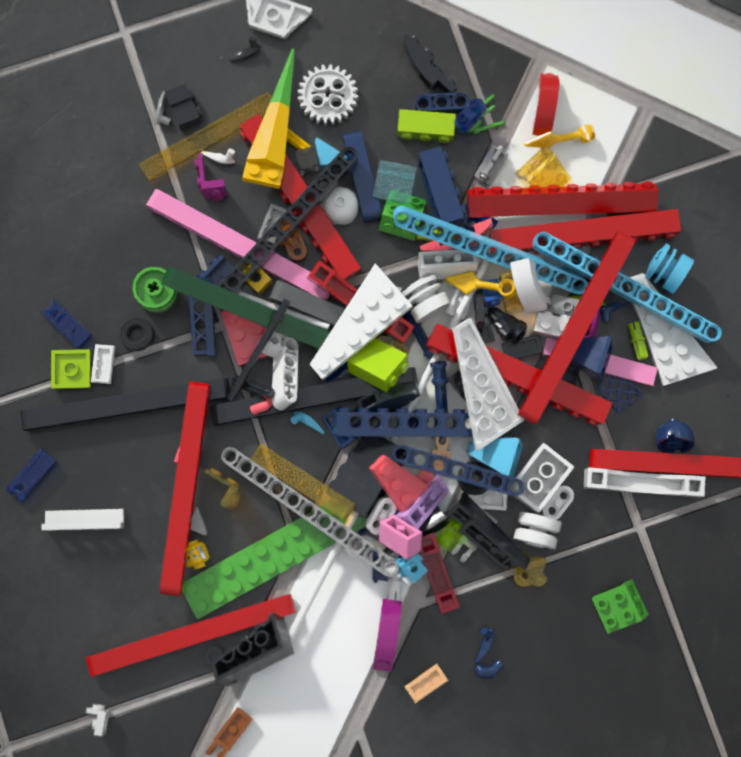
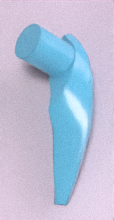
M294 412L295 415L291 418L293 424L301 421L322 435L324 434L322 428L312 417L303 412Z

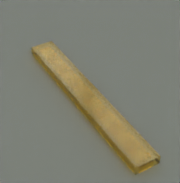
M269 91L139 163L148 181L241 130L240 125L258 113L263 118L272 99Z

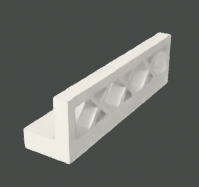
M124 509L45 511V524H42V530L124 529Z

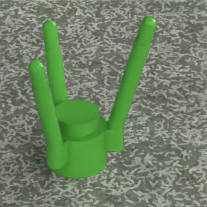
M494 95L487 98L462 120L468 133L474 132V134H477L480 131L505 124V121L479 127L482 124L480 118L495 109V105H492L478 115L476 114L494 98Z

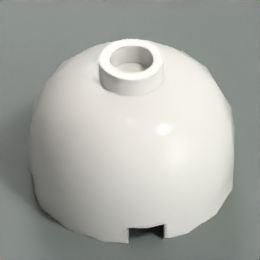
M336 187L322 202V210L332 224L347 225L358 215V198L349 188Z

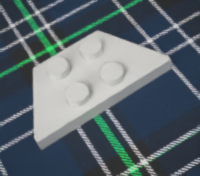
M246 0L249 27L285 39L313 12L312 8L289 0Z

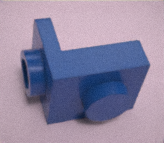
M498 278L485 280L486 282L499 283ZM480 288V290H483L484 305L488 304L489 307L497 306L504 299L499 291Z

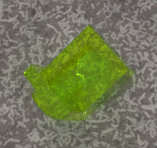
M453 518L436 537L437 542L449 552L464 536L459 531L462 524Z

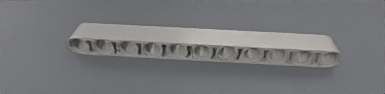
M232 447L226 448L222 452V460L225 464L389 578L399 574L400 566L394 559ZM231 453H236V459L229 462L228 456ZM251 464V470L248 473H244V466ZM266 474L267 481L260 484L259 477ZM282 485V493L275 495V487ZM298 496V504L291 506L290 499ZM309 507H313L315 510L314 515L311 517H307L305 514L306 509ZM329 518L331 521L330 526L322 528V520ZM341 529H345L347 532L344 539H338L337 533ZM357 540L362 541V548L355 551L353 549L354 542ZM371 552H378L379 558L376 562L369 560ZM388 563L395 564V571L391 574L385 571Z

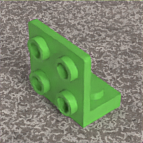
M632 579L616 588L592 597V601L607 633L638 623L649 615Z

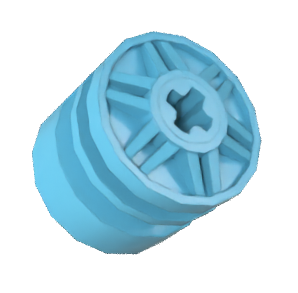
M666 243L652 258L645 277L650 279L656 273L653 282L657 283L661 278H664L662 288L673 294L688 274L694 260L685 254L675 259L674 257L677 252L675 248L668 255L667 252L670 245Z

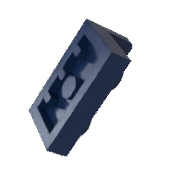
M221 255L219 258L215 257L210 262V267L206 271L202 270L196 277H212V284L218 286L234 267Z

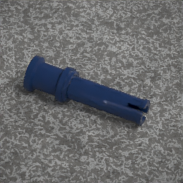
M431 362L430 367L433 374L431 383L435 386L436 409H446V413H448L446 384L449 380L446 377L447 362Z

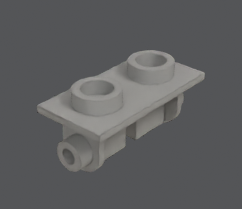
M493 145L474 177L490 186L509 156L508 153L504 152L505 148L501 145L498 147Z

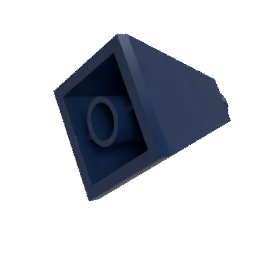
M583 337L570 363L602 383L613 350L612 337Z

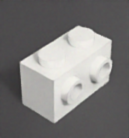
M548 311L538 312L535 316L532 335L538 334L540 337L558 340L570 316L560 315L558 317L553 316V313Z

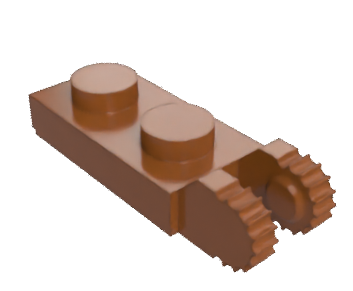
M237 707L205 753L209 756L215 750L216 745L219 744L224 749L217 757H224L251 723L253 717L240 707Z

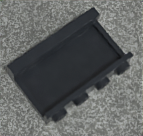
M359 436V442L356 447L350 450L347 461L339 467L338 475L327 487V495L365 519H368L377 501L384 497L386 493L369 468L382 455L392 460L391 453L398 446L383 436ZM402 449L396 450L395 455L397 459H405V451Z

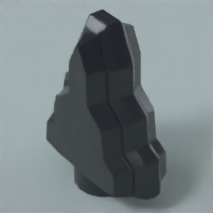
M495 306L487 308L488 320L494 326L503 342L513 340L515 343H518L522 340L528 328L526 322L518 320L513 315L504 313Z

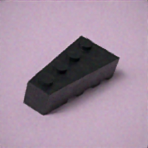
M273 612L268 616L269 619L263 624L259 623L252 633L247 637H242L235 647H230L214 660L211 666L215 682L228 687L295 654L285 619Z

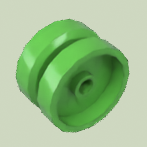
M159 267L143 269L134 279L132 288L134 297L140 305L153 313H161L170 309L178 296V291L161 285L166 270Z

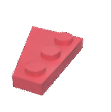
M384 455L369 468L397 509L403 513L429 487L425 482Z

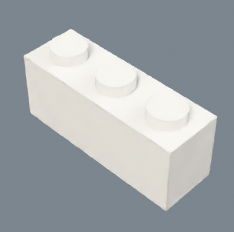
M458 249L419 252L418 254L419 279L435 275L437 279H445L446 277L474 271L475 274L477 272V256Z

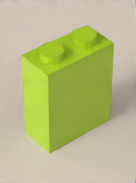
M374 338L347 360L349 373L385 392L396 384L401 374H404L409 367L406 353L377 338Z

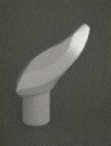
M163 91L158 102L155 124L163 123L169 126L171 119L163 116L166 100L165 91Z

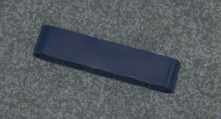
M360 130L343 134L344 146L355 148L358 154V162L351 170L363 221L381 218L382 212L362 132ZM347 154L348 161L354 158L352 154Z

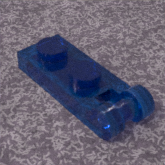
M53 299L50 302L51 305L47 309L44 308L41 313L79 349L92 334ZM58 310L59 313L53 317L52 314Z
M40 449L5 490L10 494L13 493L16 496V500L21 503L57 461L46 451ZM20 483L25 486L22 490L18 488Z

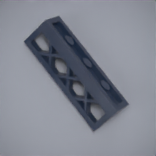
M212 277L199 278L212 283ZM189 296L193 355H215L216 338L213 305L203 302L204 311L199 314L194 309V304L198 299L194 301V298ZM200 318L205 322L203 333L197 330L195 325ZM201 337L206 340L207 350H197V341Z

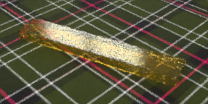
M263 444L259 445L251 457L253 462L344 521H346L356 505Z

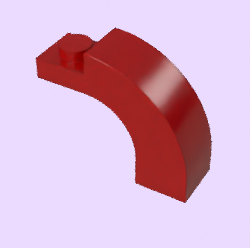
M540 73L532 135L541 136L552 132L560 86L558 75Z

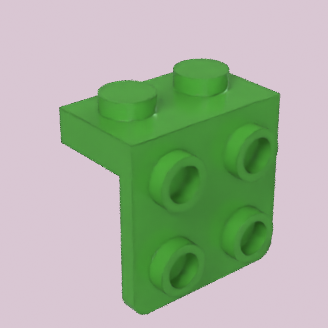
M390 191L382 213L379 231L415 241L417 234L396 226L393 211L398 206H405L423 213L426 201L411 195ZM404 213L399 214L397 219L404 220L407 218V215ZM420 220L415 223V226L419 227Z

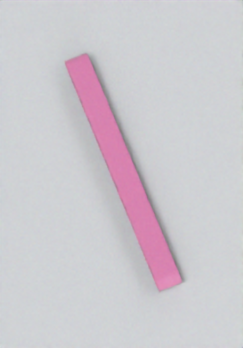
M155 189L146 204L152 211L241 259L256 244L251 239L158 189ZM259 251L255 254V258L262 259L265 253ZM276 253L262 268L264 272L321 299L327 301L330 296L306 279L310 271Z

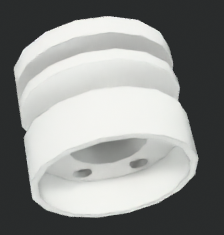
M435 275L417 280L402 292L411 305L416 304V307L411 311L416 323L432 318L451 305L445 292L435 293L441 287L440 283L434 284L437 281Z

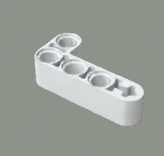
M274 331L262 353L273 357L272 388L274 389V397L272 398V404L276 409L284 410L297 399L298 343L295 339Z

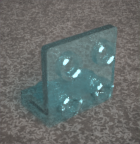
M380 160L373 197L409 204L417 167Z

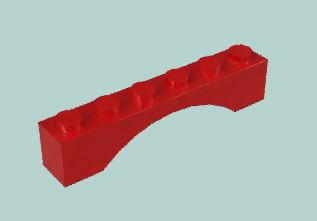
M320 260L306 278L345 306H348L358 289ZM400 317L383 332L397 342L404 343L415 326Z

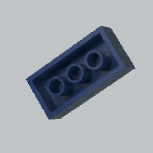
M441 146L419 152L417 164L434 217L461 227L466 211L464 205L459 203L460 193L458 187L453 185L454 175L452 169H448L447 162L449 161L446 151L443 152ZM438 227L439 231L442 232L443 228Z

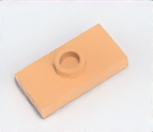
M435 664L404 687L414 702L417 703L448 680L439 666Z

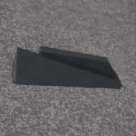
M462 492L446 512L448 516L462 524L459 531L501 568L509 569L510 566H515L526 570L530 561L529 558L465 492Z

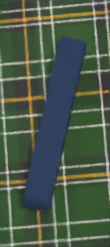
M405 445L396 446L391 453L392 460L398 464L507 496H519L525 489L524 483L518 478ZM396 450H404L406 453L405 459H397L395 455ZM416 455L424 457L425 462L423 465L415 463ZM436 460L443 462V470H435L433 465ZM454 466L462 468L461 476L453 474ZM474 471H478L481 474L479 482H475L472 479ZM492 477H498L500 480V485L497 488L491 485ZM512 482L517 483L519 486L517 493H513L510 490Z

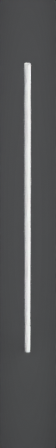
M484 260L476 272V276L480 281L489 266V263ZM476 290L468 295H464L448 326L449 329L453 330L452 328L458 325ZM441 353L433 355L418 383L420 394H422L432 375L430 363L439 361L442 356ZM420 396L407 404L405 409H408V413H412ZM391 436L389 441L396 444L399 436ZM352 510L345 526L351 529L359 514ZM342 529L338 539L346 537L347 532L345 529ZM337 541L288 632L292 641L342 548V545Z

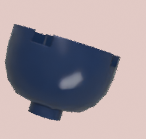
M670 419L657 429L655 446H657L658 451L663 453L675 454L674 450H681V453L690 451L694 448L693 431L686 423L678 419Z

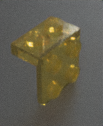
M210 468V470L204 469V473L230 487L220 505L230 511L232 507L236 508L241 500L239 495L242 490L238 488L240 484L229 477L227 480H224L222 478L223 474L213 468Z

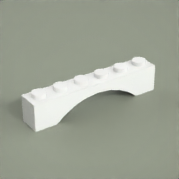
M586 468L584 469L583 489L699 498L704 497L705 477Z

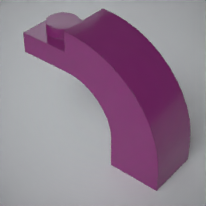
M382 600L372 669L392 672L402 601Z

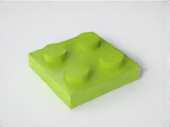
M90 349L51 350V389L91 388Z

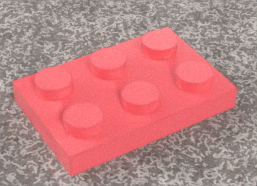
M222 311L221 314L238 366L245 365L255 350L258 341L266 331V327L230 312ZM261 353V355H260V357L258 358V360L263 359V358H266V357H269V356H268V355H265V354H263V353Z

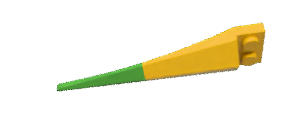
M294 48L291 50L247 157L242 177L244 182L280 189L284 173Z

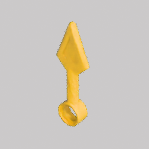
M583 125L577 132L563 135L548 132L525 142L524 146L549 149L558 142L575 139L587 143L596 137V133L592 125Z
M474 271L445 278L446 282L466 295L477 288L499 291L504 298H512L517 292L514 282L510 279H504L500 283L484 282L478 279ZM505 285H512L511 292L503 293Z

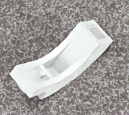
M530 258L510 262L516 291L524 309L529 314L547 310V306L551 305V299L540 288L535 262Z

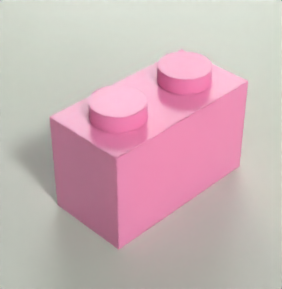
M395 515L380 522L379 542L406 559L421 551V531Z

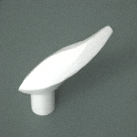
M228 149L226 155L207 151L201 152L206 157L221 164L235 163L233 160L235 151L233 149Z

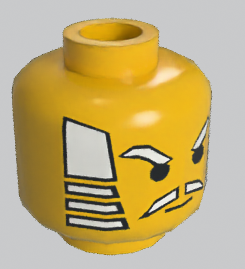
M199 540L189 542L185 550L187 553L186 567H194V570L205 567V562L210 558L205 543L199 542Z

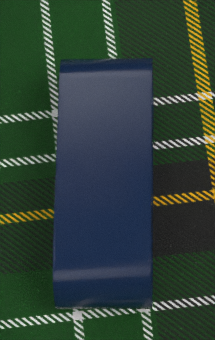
M462 92L423 94L416 98L414 110L460 115L467 111L469 98ZM462 101L465 105L458 106L455 102ZM444 102L446 106L439 107L437 103ZM420 103H425L428 107L423 109L420 108L418 105Z

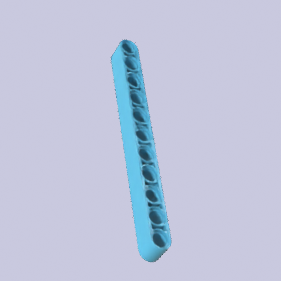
M398 206L393 211L394 222L399 228L511 269L510 262L530 258L535 262L538 280L575 294L584 293L588 285L582 275L551 261L405 206ZM404 213L407 215V218L404 220L397 219L399 214ZM419 220L425 222L422 227L415 226V223ZM436 227L443 228L442 232L438 234L434 233L433 230ZM454 234L461 235L458 240L451 239ZM471 241H478L475 247L469 246ZM490 247L496 248L493 253L489 254L486 252ZM507 254L513 255L510 260L504 259ZM542 267L548 268L546 272L539 273ZM559 274H565L562 279H556ZM577 280H582L580 285L574 286Z
M546 232L538 233L532 241V246L537 252L591 280L593 274L589 272L588 266L594 265L597 269L600 263L595 258ZM544 238L546 246H540L537 239ZM554 248H562L563 255L555 254ZM572 256H577L580 259L579 265L572 263ZM620 272L609 291L703 342L711 343L719 340L722 331L718 325ZM623 283L630 286V292H625L622 289ZM640 292L646 294V302L640 300ZM657 301L663 303V311L657 309ZM675 310L680 313L681 317L679 320L673 317ZM691 320H695L697 322L696 329H693L690 326ZM708 329L713 330V332H714V337H713V338H709V337H708V335H707V330H708Z

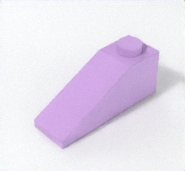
M436 476L427 484L429 487L404 513L397 510L394 515L414 528L419 529L450 491L439 476Z

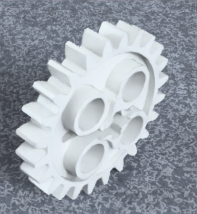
M331 64L328 69L322 65V70L315 67V73L308 71L309 78L303 76L305 83H299L302 89L298 90V95H301L298 97V102H303L300 104V108L305 109V115L310 114V120L316 117L318 124L321 120H324V125H326L328 120H330L332 125H334L335 119L341 123L342 116L347 119V112L353 113L352 107L357 106L354 100H358V95L355 94L358 92V88L354 87L356 81H350L352 79L351 74L345 76V69L339 72V66L333 70ZM321 82L324 84V86L318 88L315 86V84ZM341 84L343 87L337 90L333 86ZM316 100L323 102L320 106L313 104ZM339 102L341 106L333 107L332 103Z

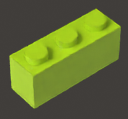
M400 109L397 137H401L404 140L418 138L425 142L438 140L440 143H449L454 138L456 114Z

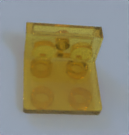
M543 148L515 173L519 179L528 181L530 185H538L540 187H548V185L552 184L561 187L571 180L570 175L554 152Z

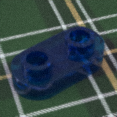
M480 98L471 100L456 117L454 124L460 132L470 130L485 113L486 105Z

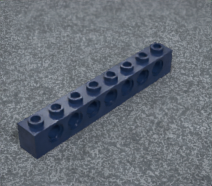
M339 408V412H333L334 436L473 437L471 427L467 428L465 426V420L469 418V413H465V409H453V413H446V409H435L434 413H427V409H416V413H408V409H397V413L389 412V409L377 408V412H370V408H358V412H351V408ZM355 416L359 422L353 428L350 425V419ZM372 417H376L378 421L377 426L374 428L369 424ZM391 417H394L397 421L396 426L393 428L389 426V419ZM411 417L416 421L413 428L408 426V420ZM430 417L435 422L432 428H429L427 425V420ZM448 418H452L453 420V426L451 428H448L446 426V420Z

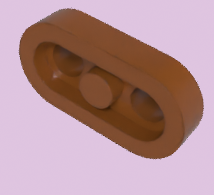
M290 225L284 226L282 231L289 230ZM297 229L294 237L289 238L284 245L290 259L299 262L305 259L307 249L301 233ZM300 250L301 254L295 255L294 251Z

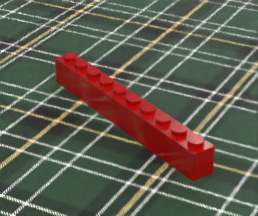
M259 113L240 125L241 132L239 134L244 142H249L251 147L263 121ZM285 154L284 173L280 185L282 193H280V196L285 204L288 202L291 206L305 191L307 185ZM314 196L306 198V201L309 203L316 200ZM319 205L300 227L305 234L309 233L311 236L310 242L316 250L319 249L323 254L320 257L325 265L329 264L335 272L348 281L361 272V267ZM295 210L293 215L300 217L303 211Z
M649 181L642 182V184L624 182L622 185H616L615 183H605L604 185L588 183L586 186L568 184L561 187L555 184L548 185V187L531 185L529 188H522L521 186H511L510 188L494 186L491 189L474 187L467 190V213L469 218L652 212L657 211L659 189L654 183Z
M678 209L496 229L490 230L489 238L527 253L541 254L532 246L533 239L540 232L549 233L579 250L583 246L589 245L590 248H597L601 244L607 243L610 245L618 231L635 239V243L642 239H646L647 242L655 241L660 237L673 239L681 232ZM544 238L537 239L540 246H546ZM490 247L491 253H493L496 248ZM560 247L554 248V252L563 251Z
M437 323L434 325L425 347L429 348V352L435 355L441 353L447 356L446 359L448 361L457 363L458 355L453 330ZM486 346L506 386L516 387L517 392L527 395L541 370ZM560 380L549 400L552 408L562 411V409L569 411L568 415L577 419L582 417L586 419V423L592 426L604 424L612 402L563 380Z

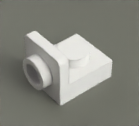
M93 704V707L87 708L86 713L97 714V717H94L92 729H95L94 735L103 736L106 734L110 710L105 709L104 705Z

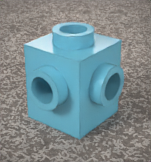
M418 553L408 559L398 555L395 560L400 566L399 574L403 578L407 576L413 584L428 571L421 563L424 559Z

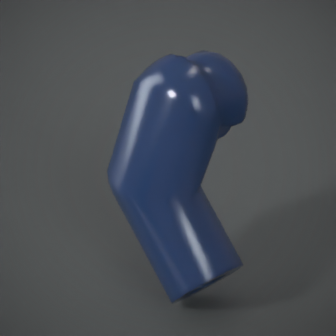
M497 659L490 667L478 664L474 671L481 679L493 678L504 665Z

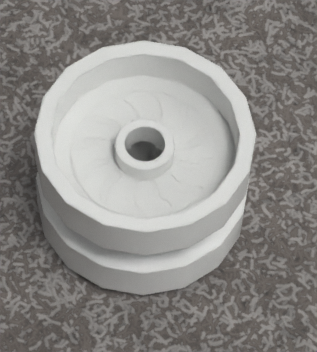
M520 512L518 517L519 524L529 528L515 529L513 539L539 548L556 549L557 538L548 535L547 532L559 533L562 522L532 513Z

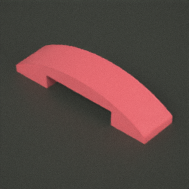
M489 218L474 224V233L485 236L493 227L492 219ZM431 241L420 246L422 252L456 250L445 244L440 246L437 241ZM471 241L469 243V246L475 244L478 241Z

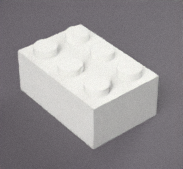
M542 443L515 477L522 480L525 486L524 492L519 496H515V498L535 514H538L570 474L574 466L545 443ZM515 482L510 484V490L513 493H517L519 490V486Z

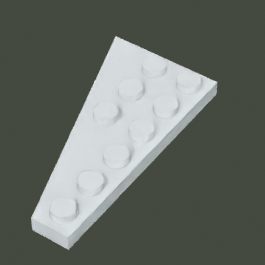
M374 264L310 363V366L322 380L412 308L411 303L376 264Z
M644 273L630 277L659 293L645 277ZM626 284L627 290L630 292V286ZM640 292V300L646 302V294ZM657 301V309L663 311V303ZM633 304L654 365L658 368L657 373L662 387L717 369V366L692 335ZM673 312V317L676 320H679L677 315Z
M470 318L452 329L475 450H480L524 421V419L518 416L519 409Z

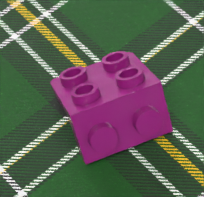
M198 153V159H195L196 171H198V176H200L197 177L200 194H204L205 200L213 199V201H221L228 197L224 179L207 181L205 161L202 153Z

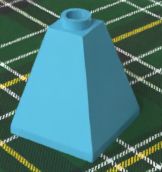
M497 438L482 449L475 450L473 440L472 442L469 441L466 452L493 471L514 477L523 443L519 438Z

